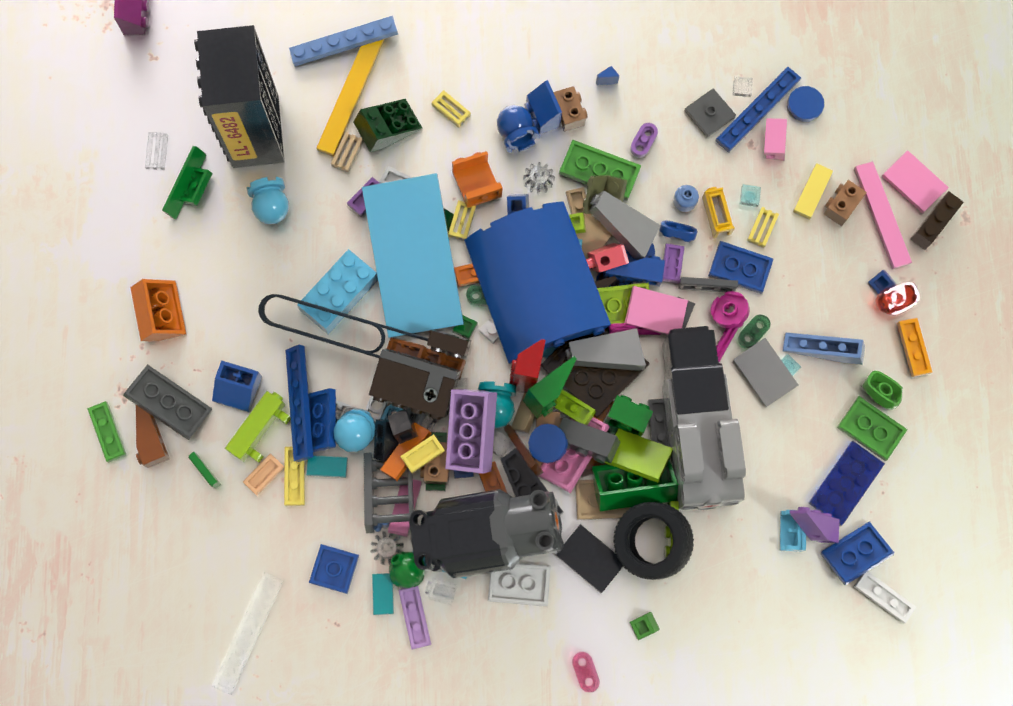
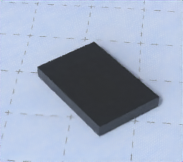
M581 524L564 543L562 551L555 554L600 593L606 589L623 567L616 553Z

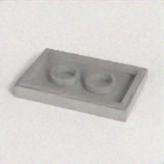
M766 338L733 359L766 407L799 385Z

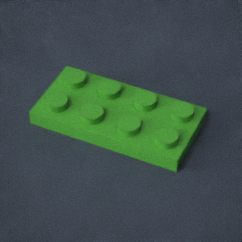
M572 139L559 174L586 185L590 176L610 175L627 180L624 199L628 200L641 165Z

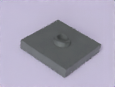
M714 88L684 110L707 138L736 117L733 110Z

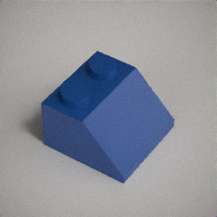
M547 80L530 92L526 97V103H524L525 109L529 111L533 118V127L538 129L539 134L557 129L561 123L562 111Z

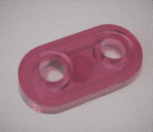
M579 652L572 659V665L579 686L585 692H594L600 684L594 662L588 653ZM580 658L585 659L586 664L584 666L579 665L578 661ZM587 678L592 679L593 683L591 686L585 684Z

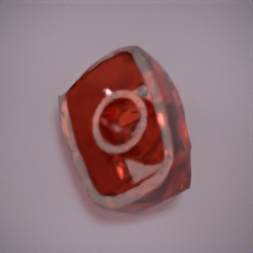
M911 282L893 285L882 290L876 296V306L883 313L890 315L899 314L918 303L919 293L916 285Z

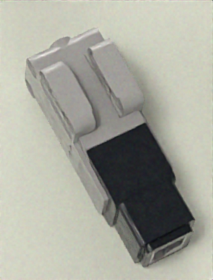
M708 326L671 329L662 344L666 372L662 392L670 447L673 448L671 462L678 482L677 501L679 503V510H708L719 506L737 505L745 497L743 478L746 475L739 421L738 419H732L726 374H724L722 363L718 362L714 330H709Z

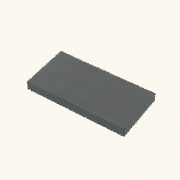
M148 364L123 394L125 398L187 440H190L212 411V408Z

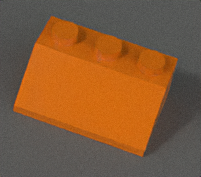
M141 279L130 287L141 341H162L186 334L176 281Z

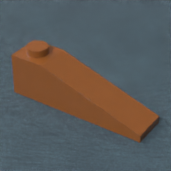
M136 405V448L138 450L136 457L140 465L143 464V466L149 468L170 458L155 417Z

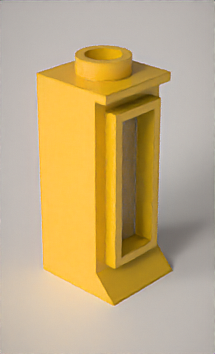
M723 187L708 188L704 192L702 200L713 239L717 238L719 233L727 232V235H731L735 227L732 224Z

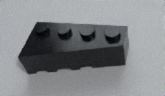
M517 448L500 459L515 497L529 495L536 490L548 491L538 476L530 469ZM558 505V512L562 515L564 512Z

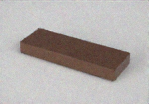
M510 424L506 425L504 431L530 469L537 476L544 473Z

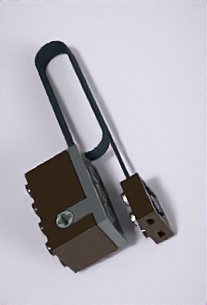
M279 294L267 295L261 300L258 308L259 316L264 323L270 326L379 358L369 395L373 396V400L381 403L390 401L392 406L402 409L405 406L410 407L411 412L417 414L426 412L430 414L429 417L437 420L448 416L451 389H456L461 370L388 348L382 349L380 355L373 353L378 352L385 343V333L382 328L428 341L427 345L431 346L430 350L439 353L445 350L450 352L449 356L459 359L462 356L468 355L472 340L438 330H431L429 338H425ZM278 297L366 323L380 331L381 342L375 350L367 351L270 321L266 317L265 305L271 298ZM432 390H434V394L436 395L433 398H431L432 394L429 393Z

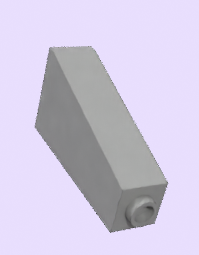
M606 191L595 194L590 202L592 206L589 211L620 244L624 245L625 249L634 259L645 258L661 225Z
M637 328L571 341L568 344V348L565 349L567 360L573 356L577 358L574 366L638 371L644 370L646 366Z

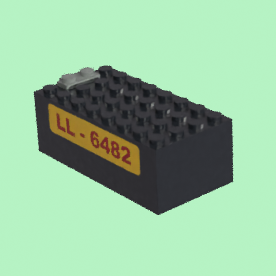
M249 25L197 31V39H194L196 52L199 53V58H196L197 70H200V76H197V83L202 92V95L198 97L199 105L201 108L203 107L204 116H207L208 124H211L212 132H215L216 140H219L220 148H223V154L226 155L227 162H230L233 168L285 163L279 95L255 26Z

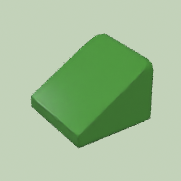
M652 612L630 621L638 640L660 630Z

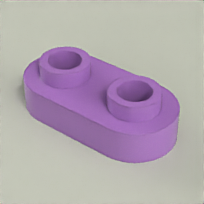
M645 123L640 127L630 148L631 153L635 157L642 158L649 152L658 134V129L654 124ZM649 132L651 135L646 136L645 133ZM641 147L643 150L638 151L636 148Z

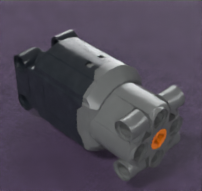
M501 489L443 498L433 511H414L411 513L409 521L415 565L421 570L445 571L452 578H460L511 570L522 557L561 552L564 547V542L561 538L562 522L557 509L558 502L554 497L553 491L544 492L536 490L529 495L512 497ZM420 515H423L421 525H419L417 519ZM424 557L426 561V566H424L422 563Z

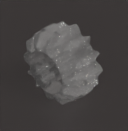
M538 162L537 166L532 163L530 169H525L526 175L523 176V180L526 181L525 187H530V192L537 190L539 195L541 190L546 193L548 188L553 187L552 182L555 180V176L552 175L553 170L548 169L547 164L542 167L540 162Z
M383 531L382 539L378 535L375 536L379 541L378 543L371 542V545L377 548L370 550L371 554L378 553L374 557L375 561L382 557L381 565L385 564L386 559H388L390 565L391 558L394 555L403 553L398 548L403 547L404 543H397L401 539L399 535L393 539L394 534L389 533V537H387L386 532ZM384 544H386V545L392 544V547H390V548L392 549V551H391V552H388V551L383 552V551H382V550H384L383 545H384Z

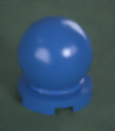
M506 106L500 111L497 118L498 132L505 138L503 143L506 151L512 153V150L518 149L519 152L535 145L534 140L536 138L540 139L538 129L532 127L531 114L522 106Z

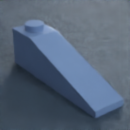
M785 333L783 352L863 365L865 344L861 339Z

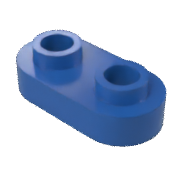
M668 220L662 221L659 229L663 236L680 238L685 242L695 240L698 232L692 226Z

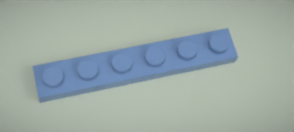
M392 15L290 47L289 50L293 64L296 67L398 35V31Z

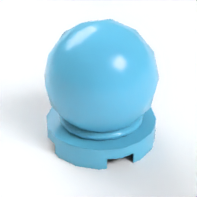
M267 177L257 179L250 183L251 187H247L249 197L253 198L251 202L252 211L261 223L277 224L285 219L289 211V201L282 192L285 189L284 180L280 177H275L276 180L268 181Z
M354 408L340 417L334 427V439L340 448L347 452H358L370 444L375 436V422L369 412Z

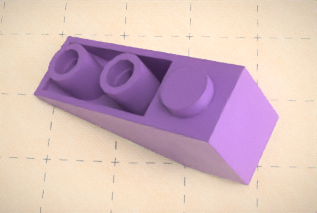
M798 507V510H790V515L810 540L819 543H839L840 519L833 518L832 514L810 510L808 507Z

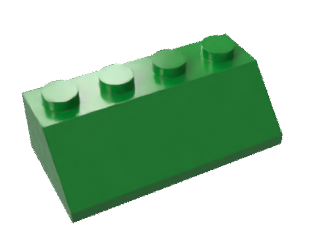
M670 459L658 483L609 464L592 466L595 496L599 511L634 507L645 502L665 503L677 501L678 482Z

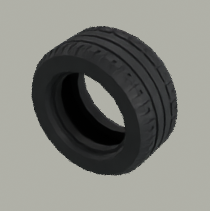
M657 502L640 503L627 510L615 527L613 543L616 556L619 558L618 560L621 562V565L629 573L637 577L650 580L668 578L680 572L690 560L694 547L691 525L679 510L670 505ZM652 518L662 520L669 527L673 538L670 554L663 561L656 564L645 561L639 555L635 546V536L638 528L643 522Z

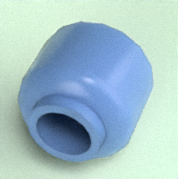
M682 185L674 194V206L682 212L693 210L699 199L698 191L691 185Z

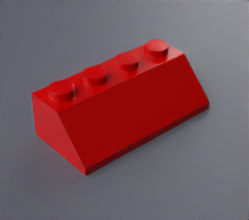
M539 340L519 353L517 360L513 359L509 384L515 385L517 392L527 393L528 389L537 383L546 340Z

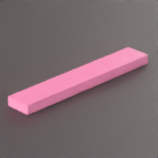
M869 162L856 166L854 170L861 188L867 192L865 199L892 269L911 264V258L874 163Z

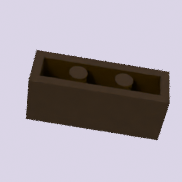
M948 191L910 240L926 250L964 202Z

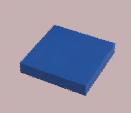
M321 544L309 583L348 594L359 555Z

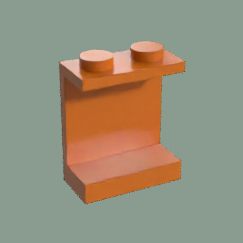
M487 151L477 152L472 156L458 158L452 162V173L467 208L502 197L503 188L501 183H497L488 164Z

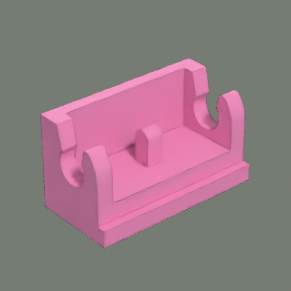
M766 118L764 155H766L767 159L785 160L787 119Z

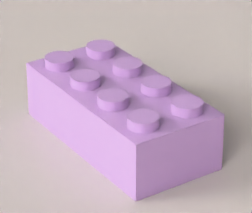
M451 389L445 469L482 474L491 472L497 392Z

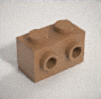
M572 86L553 92L562 111L561 125L563 131L566 132L585 126V121L588 118L585 108H582L580 103L582 102L579 92H576L575 87Z
M847 180L844 185L841 183L835 191L837 196L834 199L831 197L825 205L827 209L824 215L840 226H843L867 193L850 180Z
M439 442L445 452L421 467L420 478H424L425 484L448 485L449 469H445L446 442Z

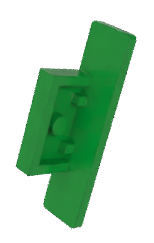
M192 146L162 209L163 212L173 219H177L184 203L198 206L213 174L209 170L201 168L206 154L197 146Z

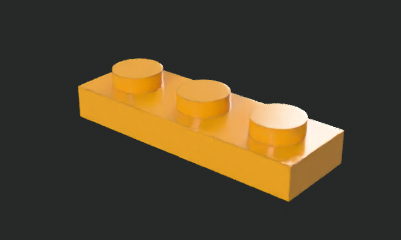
M918 318L899 321L897 326L911 377L931 374L932 368Z

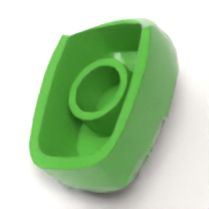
M872 371L862 385L864 391L876 403L887 410L897 408L902 401L903 387L880 371Z

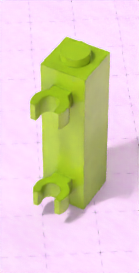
M266 391L225 449L243 462L250 456L259 463L264 456L254 450V448L274 420L278 418L285 424H288L291 420L290 416L282 411L285 407L282 401L283 397L276 392L271 394Z

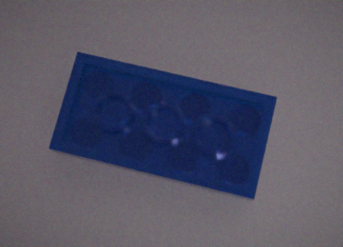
M851 441L808 503L821 511V513L832 514L833 518L840 519L839 526H842L885 463L856 442Z

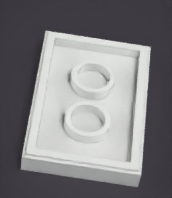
M518 563L511 570L490 573L488 601L548 606L551 566Z

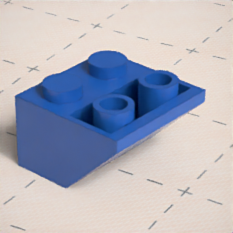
M221 360L214 381L212 401L250 412L262 379L261 374L258 371Z

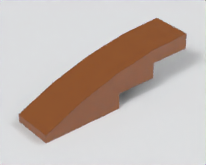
M392 337L387 346L391 350L461 370L459 380L466 364L464 359L448 356L444 352L432 351L424 345Z

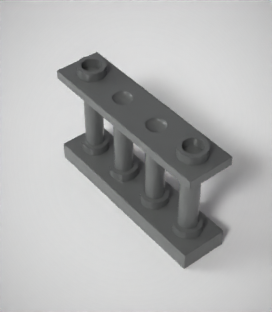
M372 452L364 453V525L366 534L374 533V526H378V523L408 522L411 513L414 512L413 473L408 469V477L399 478L398 481L392 478L377 479V477H374L373 472L381 469L386 461L373 460ZM408 485V495L377 497V495H374V489H377V487ZM409 503V513L374 514V507H378V505Z

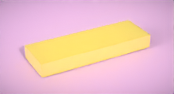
M818 163L815 164L793 212L811 219L833 170Z
M285 447L284 505L303 506L305 505V460L301 462L294 461L293 447Z

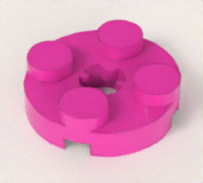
M735 291L725 292V295L720 298L718 296L711 305V314L715 323L723 328L742 327L750 313V307L745 297ZM733 307V312L728 313L726 309Z

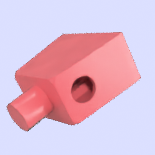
M611 243L588 252V259H586L589 269L596 272H603L629 263L624 245Z

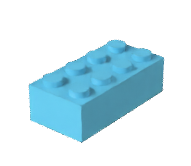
M348 249L301 301L348 314L378 281L377 272ZM297 304L299 310L328 335L344 318L336 314Z

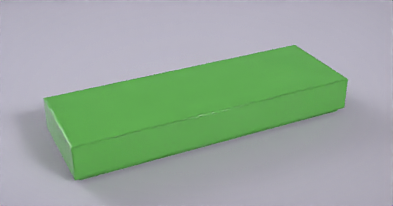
M105 401L87 408L106 462L109 463L126 456L127 454L108 402Z

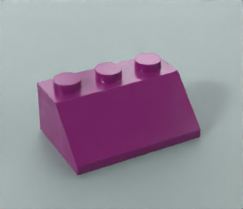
M115 0L114 19L123 35H145V30L148 28V18L146 17V11H149L148 0Z

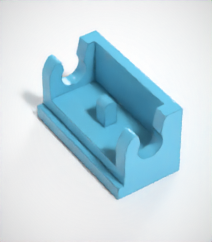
M790 510L780 511V551H806V534L790 515Z

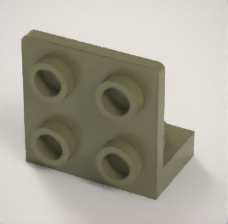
M610 175L590 176L587 182L586 198L583 202V213L592 214L589 211L592 206L590 202L595 194H599L602 191H606L623 202L627 180Z

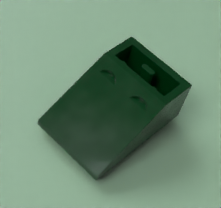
M406 98L360 109L353 121L370 152L387 148L423 129Z

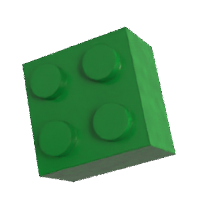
M617 395L605 423L617 430L622 429L642 436L653 411L649 410L650 407L645 404L639 403L638 405L631 402L632 399L625 395H621V397Z

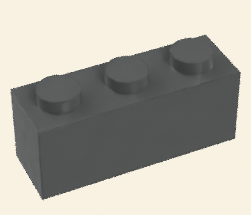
M563 417L559 428L566 434L565 436L568 441L567 451L570 448L583 457L589 455L594 457L593 459L597 462L612 463L620 444L616 435Z

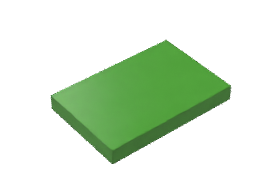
M860 396L856 398L837 426L839 430L884 461L889 459L908 430Z

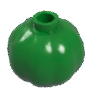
M403 552L392 557L389 566V576L395 586L412 588L418 586L423 581L425 570H421L415 565L413 552Z

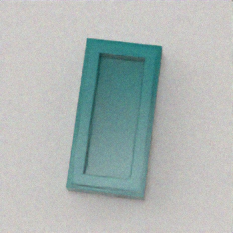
M313 456V458L307 461L306 475L346 478L348 458Z
M389 573L372 574L373 615L394 614L393 583L390 580Z

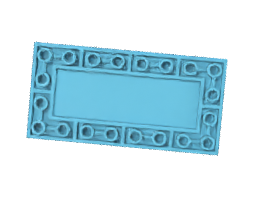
M429 174L362 187L386 326L413 334L464 325L438 174ZM387 329L388 338L405 335Z

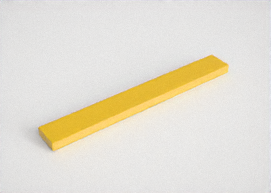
M385 39L360 47L317 145V151L335 156Z

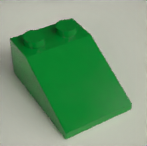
M575 356L528 389L523 402L537 419L542 415L544 417L548 416L557 405L555 402L577 358Z

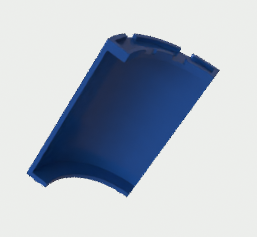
M564 201L546 203L542 205L543 208L536 210L529 207L491 222L490 228L484 231L479 229L464 240L509 364L512 363L513 359L517 360L519 353L541 339L546 340L545 350L552 346H562L565 344V341L589 334L600 335L605 332V328L611 325Z

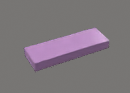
M419 587L398 590L411 649L431 645Z

